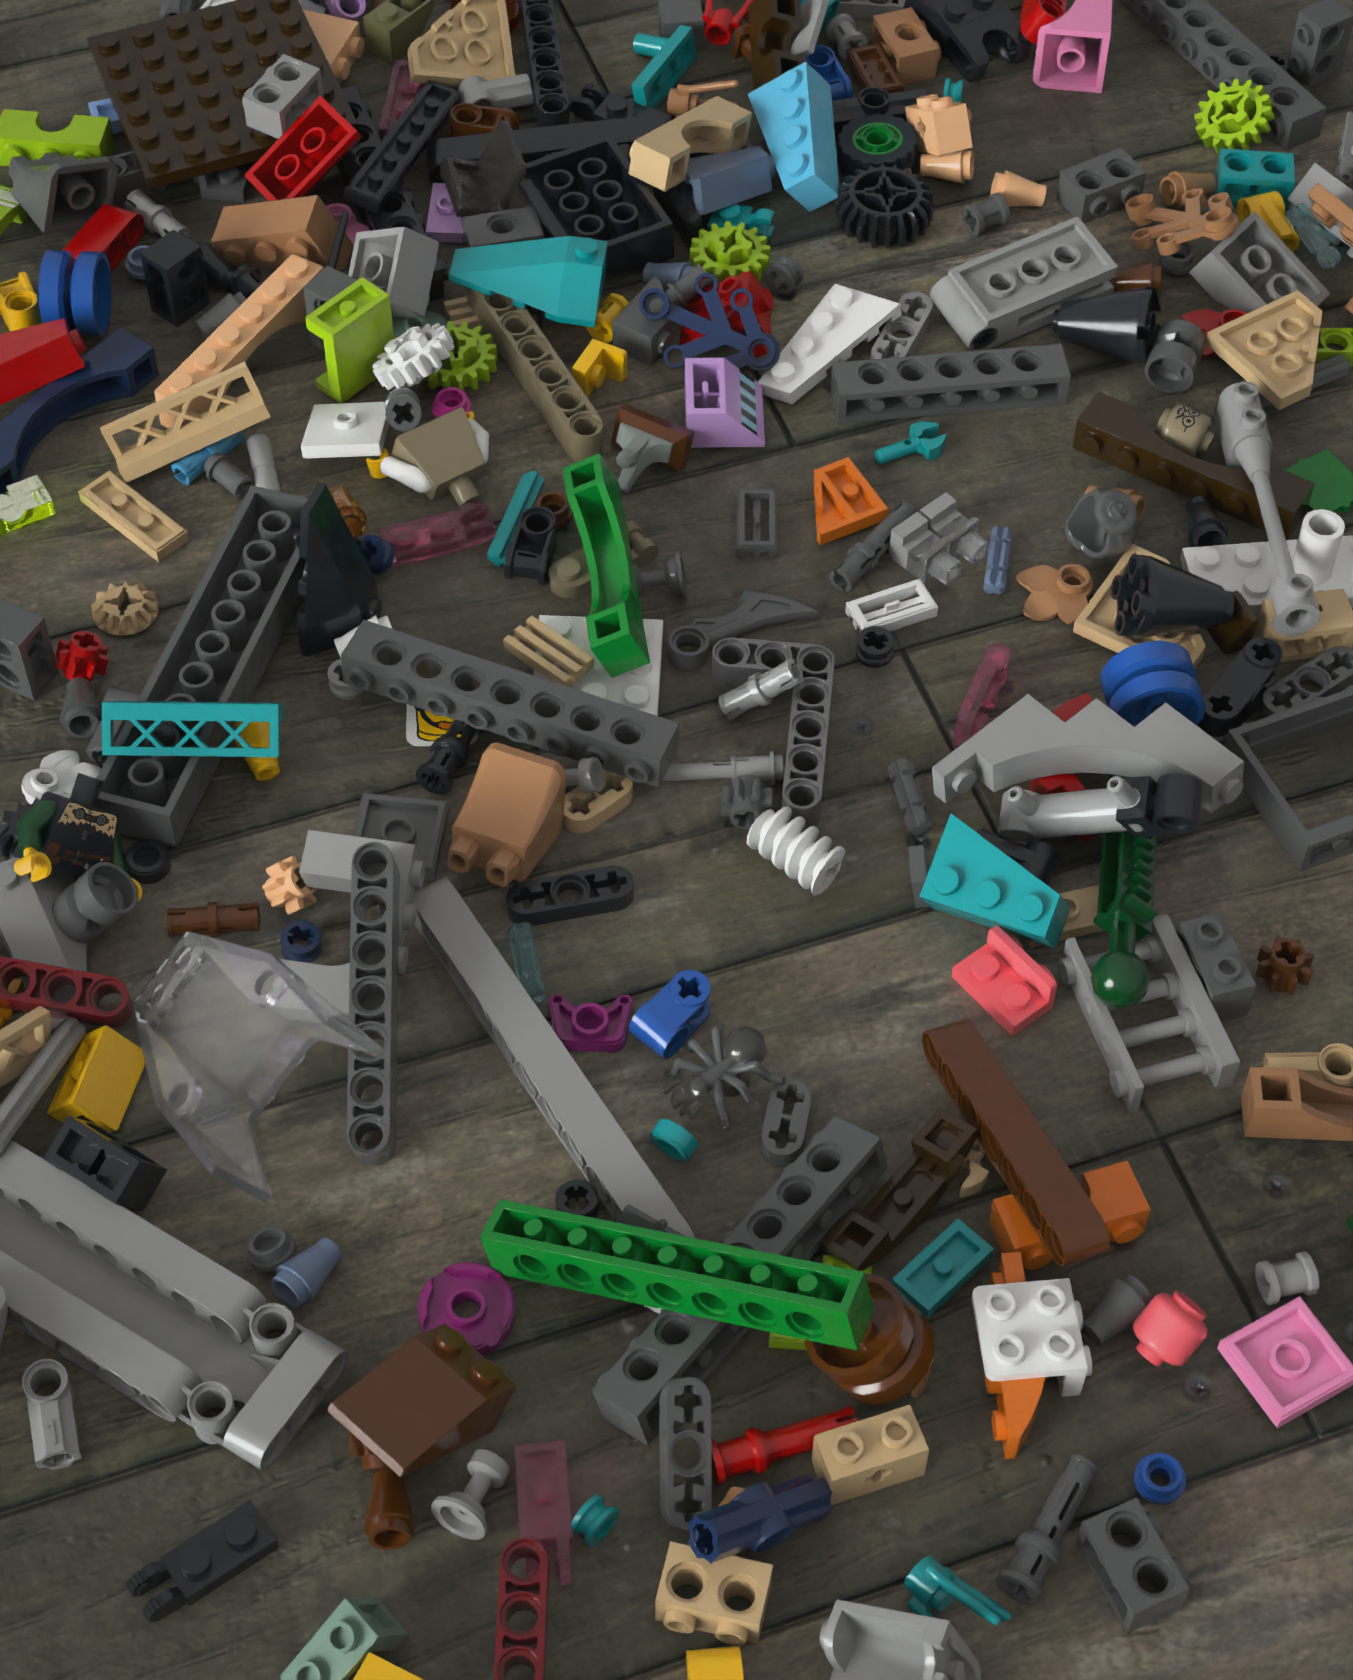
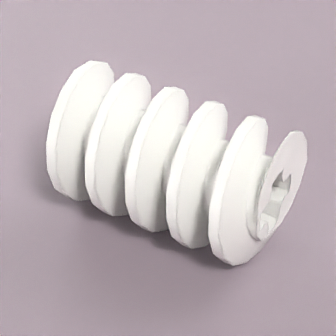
M788 806L781 808L776 813L773 809L764 811L752 824L747 835V845L753 850H759V854L764 859L772 860L776 868L785 870L789 878L798 880L801 887L811 890L814 896L823 893L837 876L845 855V849L842 846H837L829 852L832 845V840L829 836H823L815 843L819 834L818 828L810 826L804 830L805 819L802 816H798L791 820L792 809Z

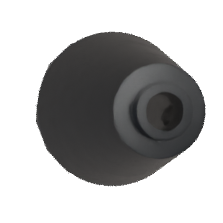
M1146 286L1063 302L1060 309L1054 310L1052 318L1053 332L1058 333L1061 341L1139 364H1146L1161 325L1156 324L1155 311L1161 312L1159 290L1157 287Z

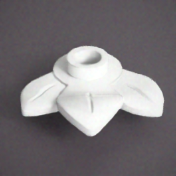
M57 751L44 757L39 769L31 770L25 774L22 779V792L31 805L36 797L40 800L47 791L70 798L78 773L97 778L101 768L86 762L79 763V755L76 751Z

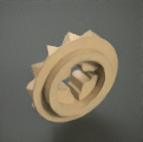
M126 579L122 586L116 587L110 583L108 591L97 592L96 602L91 604L93 620L102 631L112 635L126 636L136 634L148 628L156 619L159 606L154 591L147 590L143 582L134 586ZM129 601L130 605L127 606V610H124V615H121L118 607L122 606V602Z

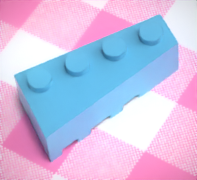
M804 62L750 92L748 97L784 190L809 212H812L838 197L839 179L831 85L807 62Z

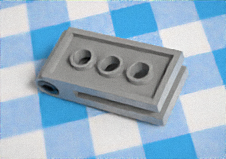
M1077 216L949 269L948 275L941 278L931 289L930 298L970 351L989 350L1052 323L1054 310L1060 309L1063 302L1113 293L1114 286L1109 280L1117 276L1118 266Z

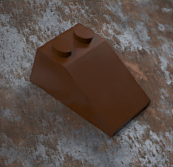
M444 1323L410 1339L335 1399L327 1411L401 1477L493 1432L517 1385L507 1378L495 1363L484 1358L469 1345L461 1333Z

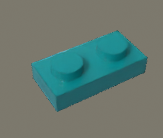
M957 1218L892 1278L891 1284L928 1319L993 1258L994 1248Z

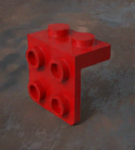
M747 271L737 276H730L719 282L718 295L731 329L747 337L739 312L735 311L730 304L732 292L736 289L744 288L753 295V310L761 331L771 334L770 323L772 309H774V300L770 291L761 286L752 272ZM714 285L709 286L703 289L702 291L709 292L713 289ZM699 293L686 303L688 307L685 310L712 321L704 299ZM739 294L735 298V305L739 308L747 306L749 302V297L746 294ZM681 326L679 345L681 346L705 335ZM757 346L754 350L755 357L767 354V346Z

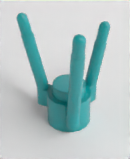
M931 1555L918 1562L904 1581V1588L913 1595L907 1606L917 1615L933 1617L929 1611L931 1608L934 1607L938 1612H942L956 1598L994 1626L1000 1624L1001 1619L1009 1621L1012 1617L1008 1610L961 1580L948 1567H943Z

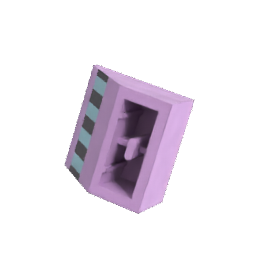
M685 358L686 429L695 432L691 448L765 447L762 385L725 358Z

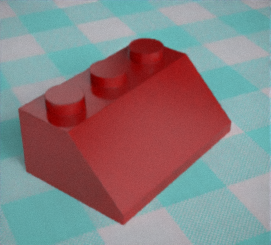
M320 95L244 176L268 201L306 197L355 146L362 136Z

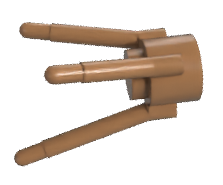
M737 80L696 85L678 84L677 88H671L669 91L667 113L671 114L673 118H677L710 100L700 99V95L694 93L737 87L739 82ZM729 101L731 103L738 105L735 101Z

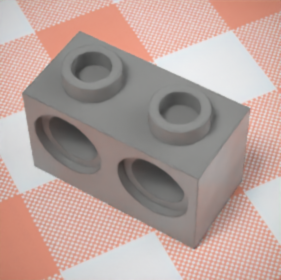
M283 54L272 66L267 68L265 74L253 87L247 89L242 97L246 125L279 139L320 95L324 97L320 68Z

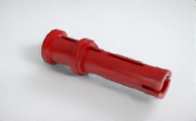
M846 1406L841 1410L762 1432L759 1428L751 1427L745 1429L744 1435L718 1443L711 1439L712 1480L716 1486H721L726 1483V1478L753 1470L757 1474L765 1473L771 1467V1462L812 1451L814 1435L857 1422V1417L851 1419V1416L855 1415V1411L851 1406Z

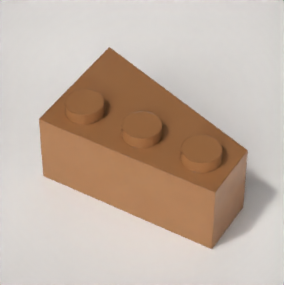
M318 195L223 207L211 242L219 253L235 267L251 263L256 267L277 269L292 254H295L325 268L328 266L338 222ZM346 233L336 265V270L338 271L346 269L354 245Z

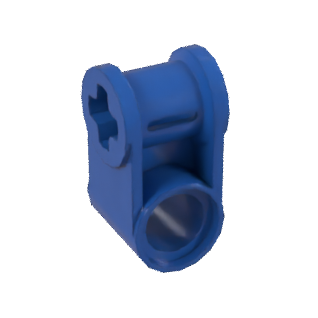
M816 45L813 54L804 57L805 62L831 85L832 101L853 98L850 79L844 73L832 49L827 46Z
M685 970L676 974L651 1000L644 1003L638 1009L629 1024V1032L663 1059L671 1058L680 1050L685 1041L706 1022L710 1015L708 999L711 986L708 978L696 970Z

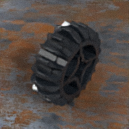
M883 163L880 167L874 168L867 164L865 171L855 169L853 175L845 176L844 182L839 185V195L835 201L836 218L839 221V228L846 230L847 237L856 236L858 243L868 241L871 243L872 248L876 244H884L887 249L890 244L902 247L905 240L915 243L916 237L925 234L933 219L934 199L933 193L930 190V183L923 182L922 175L920 174L912 175L911 168L900 170L897 164L893 167H885Z

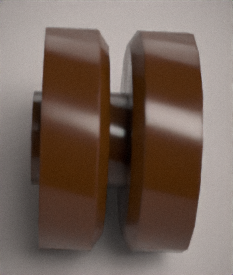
M865 1273L875 1310L858 1350L805 1340V1346L811 1361L856 1401L878 1405L894 1402L908 1394L927 1374L934 1356V1333L927 1318L895 1286L881 1276Z

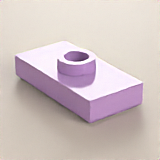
M433 183L425 232L426 236L432 235L433 239L439 243H463L461 217L467 216L470 184Z

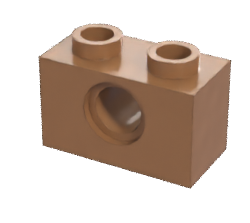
M912 7L873 16L871 45L880 44L903 85L936 78L937 62L941 60L940 46L937 41H933L927 31L925 22L918 18Z

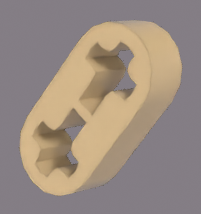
M603 770L604 783L600 792L584 793L579 785L565 795L563 826L565 829L577 834L588 833L625 809L633 798L632 780L628 777ZM606 787L612 788L606 792ZM621 787V791L617 792V791L615 790V789ZM574 809H577L579 811L573 814ZM588 809V814L584 815L582 812Z

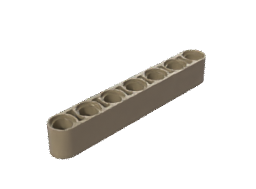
M467 287L468 306L472 308L474 316L479 318L485 332L492 335L493 344H496L497 350L568 456L574 462L581 461L598 453L602 456V418L528 310L514 306L513 299L497 293L488 296Z

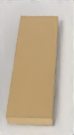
M107 471L78 491L82 503L157 562L162 561L189 541L186 529L111 471Z

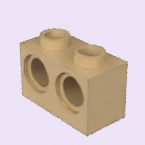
M670 1541L655 1600V1620L663 1622L665 1627L679 1633H692L694 1629L715 1634L718 1640L730 1645H744L746 1642L758 1644L772 1585L773 1565L733 1555L710 1563L704 1558H697L689 1545ZM689 1584L697 1587L700 1590V1594L692 1599H683L677 1596L674 1590L681 1585ZM741 1596L748 1599L752 1606L744 1611H735L730 1609L725 1602L731 1597Z

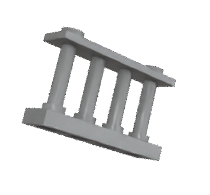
M1168 914L1155 916L1152 920V933L1144 937L1142 943L1136 944L1135 954L1143 961L1147 960L1150 964L1154 963L1160 975V979L1150 981L1146 995L1138 1003L1165 997L1167 1000H1172L1178 1014L1175 1017L1118 1031L1109 1012L1118 1008L1104 1004L1094 993L1091 983V974L1095 963L1109 951L1084 957L1075 937L1066 939L1062 958L1058 960L1061 980L1065 985L1071 986L1109 1068V1080L1112 1091L1117 1098L1122 1097L1129 1113L1138 1111L1144 1086L1201 1072L1203 1075H1208L1215 1090L1233 1086L1240 1060ZM1179 1034L1190 1037L1196 1049L1195 1054L1138 1069L1135 1068L1127 1051V1048Z

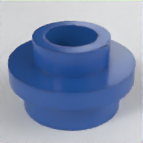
M1155 1453L1139 1461L1134 1472V1484L1138 1493L1145 1500L1154 1504L1165 1505L1176 1501L1182 1495L1186 1485V1475L1184 1469L1174 1457L1165 1453ZM1160 1475L1166 1479L1168 1485L1165 1487L1155 1485L1150 1477Z

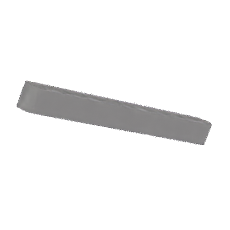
M444 877L415 891L412 903L417 904L416 928L587 1181L595 1187L598 1197L614 1221L619 1223L624 1207L630 1204L658 1221L665 1219L668 1223L667 1226L684 1236L695 1238L681 1213L449 879Z

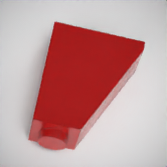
M63 318L0 334V405L85 367L82 352L86 351L87 347L77 328L70 330Z

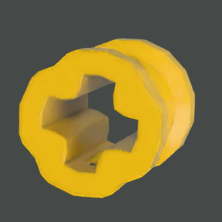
M611 293L604 299L603 306L598 310L595 328L586 326L588 333L598 341L610 343L613 340L612 321L629 302L622 295Z

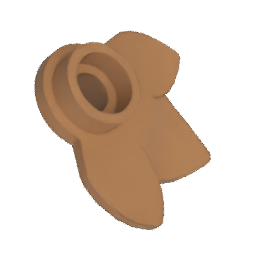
M1066 564L1059 570L1047 565H1039L1023 570L1016 575V581L1031 592L1025 602L1023 614L1028 618L1038 621L1050 620L1058 615L1063 622L1069 625L1075 623V620L1088 604L1087 598L1090 596L1093 588V581L1088 570L1078 564Z

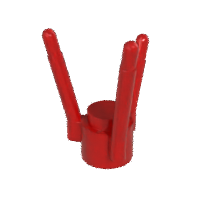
M706 0V9L702 16V19L707 23L704 31L706 39L717 46L727 45L735 29L740 27L743 18L748 13V6L754 0H747L737 15H734L731 10L726 8L714 11V0Z

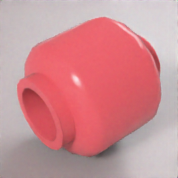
M1177 1290L1172 1295L1164 1292L1158 1293L1133 1323V1331L1140 1340L1136 1349L1144 1358L1157 1367L1164 1361L1174 1366H1182L1208 1334V1329L1203 1321L1207 1315L1195 1302Z

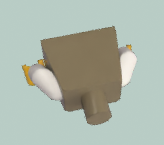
M460 407L396 436L392 451L393 457L389 456L386 448H383L379 456L380 459L372 460L368 457L366 462L370 475L373 478L381 479L388 476L419 493H425L432 501L451 493L460 509H466L477 503L481 498L473 483L480 479L485 463L488 461L489 433L475 421L474 412H465L463 407Z

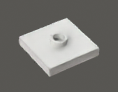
M385 402L315 404L301 444L303 458L380 456L390 425L386 419Z

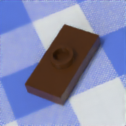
M880 44L847 50V62L862 89L879 87L888 93L904 91L900 78Z

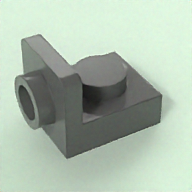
M235 166L194 177V182L199 183L201 199L244 203L251 184L244 175L251 167Z

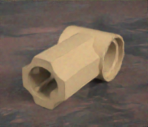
M1329 1044L1321 1052L1264 1053V1068L1299 1069L1312 1077L1334 1085L1353 1088V1048L1346 1044ZM1330 1071H1337L1343 1075H1335Z

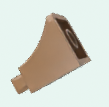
M498 742L491 743L481 757L468 796L452 827V843L448 851V868L462 874L469 872L473 866L486 870V878L490 883L504 888L513 879L523 882L562 833L567 774L563 766L557 761Z

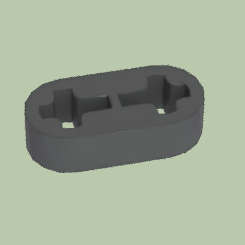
M783 1079L782 1083L773 1085L769 1093L761 1136V1153L765 1160L778 1167H786L790 1163L795 1162L803 1153L811 1109V1092L802 1081ZM787 1097L796 1098L792 1115L784 1114V1103ZM781 1130L789 1131L788 1143L785 1149L776 1147Z

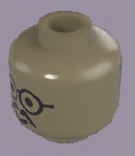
M1178 404L1172 410L1166 408L1154 431L1155 434L1171 446L1193 457H1197L1199 453L1206 456L1216 436L1215 433L1210 432V416L1185 404Z

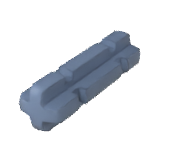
M997 525L991 530L983 589L987 594L1001 595L1005 592L1013 531L1008 526L1002 528Z

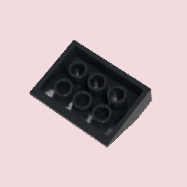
M611 134L510 169V175L552 238L575 236L608 241L606 268L643 269L648 262L660 263L675 257L672 221L644 181L629 175L630 161Z

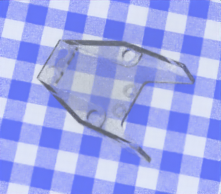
M189 931L185 932L133 1001V1013L155 1105L212 1175L265 1203L272 1194L255 1133V1122L266 1105L274 1099L278 1089L294 1068L303 1061L310 1047L318 1041H325L374 1056H378L383 1050L380 1045L274 955Z

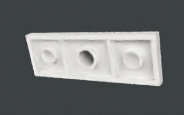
M1324 509L1313 510L1304 517L1298 539L1286 540L1295 574H1304L1310 577L1313 581L1314 592L1344 588L1349 603L1353 608V535L1343 536L1345 524L1336 513ZM1269 541L1182 548L1180 560L1183 570L1216 583L1226 591L1234 592L1238 590L1255 615H1260L1263 600L1271 598L1270 588L1279 579Z

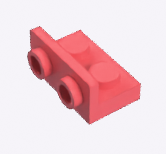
M998 925L989 929L985 945L952 968L951 977L1012 1037L1053 1008L1057 982L1052 972L1046 966L1038 964L1024 951L1020 941L1013 935H1007Z

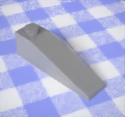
M14 857L1 862L0 934L10 957L88 972V943L77 942L65 935L56 924L52 913L54 900L69 885L76 882L75 876L52 870L47 878L32 882L30 879L31 873L20 876L14 871V864L19 858ZM20 977L26 990L30 984V978ZM71 985L59 987L55 991L53 1000L56 1002L69 1001L74 996L76 987ZM50 1017L51 1035L65 1019Z

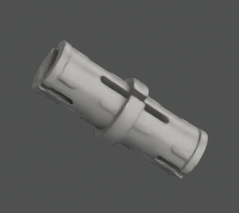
M134 190L127 196V199L135 205L125 201L126 209L141 214L144 218V226L151 233L155 232L164 237L174 229L180 234L183 233L187 237H191V231L188 227L177 221L165 205H157L142 190Z
M790 658L763 674L757 672L748 677V682L720 695L718 699L720 708L724 715L728 714L727 718L733 720L753 707L755 708L758 705L766 706L772 703L774 697L803 683L802 670Z

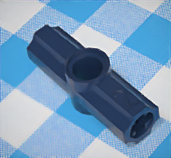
M811 1473L770 1487L769 1483L765 1481L757 1483L738 1494L730 1503L696 1515L688 1524L690 1530L688 1543L697 1558H704L710 1563L751 1547L755 1553L766 1551L786 1539L793 1531L825 1519L833 1510L831 1506L832 1491L823 1477L817 1478Z

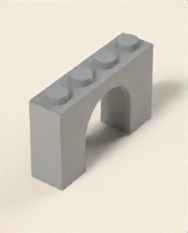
M308 830L299 871L307 887L351 893L352 858L358 847L368 842H379L389 848L400 874L398 973L404 974L409 955L408 947L404 946L406 931L414 929L417 917V904L412 903L415 887H422L426 870V863L421 860L415 844ZM379 861L374 862L368 866L365 874L370 876L379 875L384 871L387 864ZM376 905L380 911V917H382L386 907ZM380 949L370 951L365 956L363 963L367 965L378 964L385 957V951ZM281 959L271 1002L280 1016L349 1025L350 963L328 966ZM398 990V1009H399L400 991ZM382 994L370 995L364 1001L363 1008L365 1010L379 1008L383 1004L385 996Z

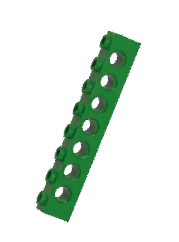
M502 1199L499 1200L479 1237L492 1268L504 1276L852 1350H858L875 1310L865 1272Z

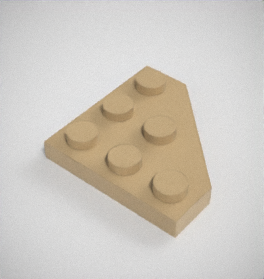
M461 0L452 10L449 9L432 24L431 29L411 43L407 51L411 82L426 84L428 80H431L441 85L459 87L461 82L470 76H481L486 81L515 76L505 0Z
M1296 290L1207 332L1206 345L1247 382L1254 383L1258 387L1259 393L1278 410H1282L1310 396L1322 310L1299 290Z
M1132 544L1075 620L1073 632L1117 653L1142 642L1162 640L1177 643L1188 650L1195 669L1203 658L1206 648L1201 634H1197L1195 630L1145 638L1116 635L1114 625L1117 616V600L1112 599L1111 586L1116 575H1123L1132 554L1152 556L1170 564L1167 559Z

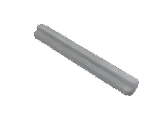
M68 1017L59 1024L0 1105V1154L86 1035V1027L79 1023L77 1018Z

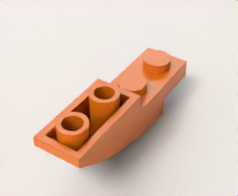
M1021 1252L1001 1253L998 1271L991 1272L990 1285L1026 1282ZM985 1375L987 1394H995L998 1409L992 1410L993 1436L995 1441H1003L1005 1459H1015L1026 1441L1037 1413L1046 1377L995 1382L989 1380Z

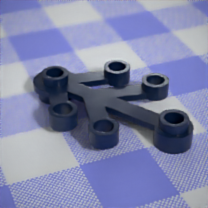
M711 273L700 274L695 280V289L703 297L712 321L672 304L669 296L661 289H648L640 297V311L649 320L660 321L666 318L705 335L681 346L674 344L665 349L663 354L664 361L673 369L682 368L685 365V358H694L724 345L740 351L725 358L739 369L749 366L755 371H767L780 358L779 343L771 334L761 331L753 310L754 298L747 289H736L730 296V304L735 311L739 312L747 337L731 329L718 295L719 282ZM705 278H710L714 282L713 289L709 292H703L700 289V283ZM739 294H746L749 297L747 306L743 308L735 305V298ZM653 299H661L663 302V308L657 313L651 312L649 307ZM759 345H765L768 348V355L764 359H757L754 355V350ZM673 350H680L682 352V360L677 364L669 361V354Z

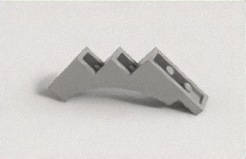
M1027 694L932 767L934 794L946 804L958 794H964L970 790L977 779L993 792L1017 783L1059 774L1097 773L1130 778L1150 776L1155 782L1163 775L1184 774L1195 777L1202 782L1200 807L1209 813H1213L1222 804L1233 802L1241 793L1244 785V761L1167 703H1164L1134 727L1097 698L1068 721L1064 722Z

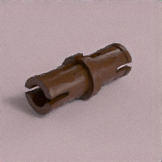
M215 901L208 902L207 906L167 908L169 937L209 934L210 938L220 937V933L260 931L259 903L218 905V902Z

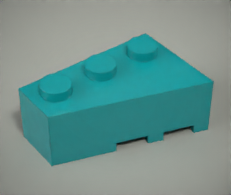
M950 814L919 897L932 909L990 928L998 925L1005 933L1056 949L1071 906L1060 894L953 814Z

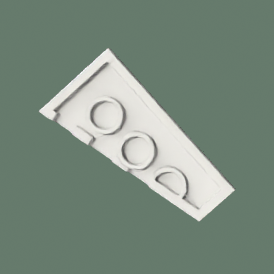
M834 284L782 350L778 362L771 369L767 370L758 381L762 385V395L794 404L827 377L826 370L832 366V363L845 362L852 356V349L863 340L871 341L879 334V327L887 320L893 323L902 315L901 304Z

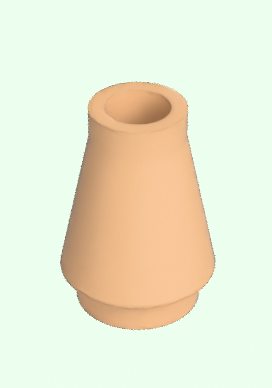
M964 149L941 156L922 154L920 173L922 176L963 184L964 180L973 179V150Z
M1006 170L1004 174L995 173L990 195L1000 193L1006 199L1009 207H1042L1046 196V185L1035 183Z

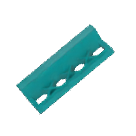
M102 702V755L280 757V721L285 720V703ZM113 720H130L143 734L131 746H114ZM139 720H152L155 722L147 729ZM164 721H174L186 733L175 746H164L152 734ZM184 721L200 722L191 729ZM208 721H218L231 734L219 747H209L196 734ZM227 721L244 722L235 730ZM251 722H270V748L252 747L240 733ZM148 738L155 746L139 745ZM192 739L199 747L183 746ZM236 739L243 747L227 746Z

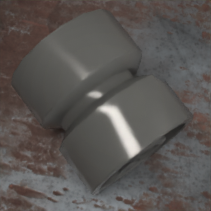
M1181 319L1163 323L1158 329L1144 370L1147 381L1153 387L1167 393H1180L1192 385L1206 345V338L1202 330L1195 324Z
M99 862L90 867L76 882L69 885L56 897L53 902L52 913L58 927L70 939L80 943H91L134 909L137 903V890L130 876L119 866L109 862Z

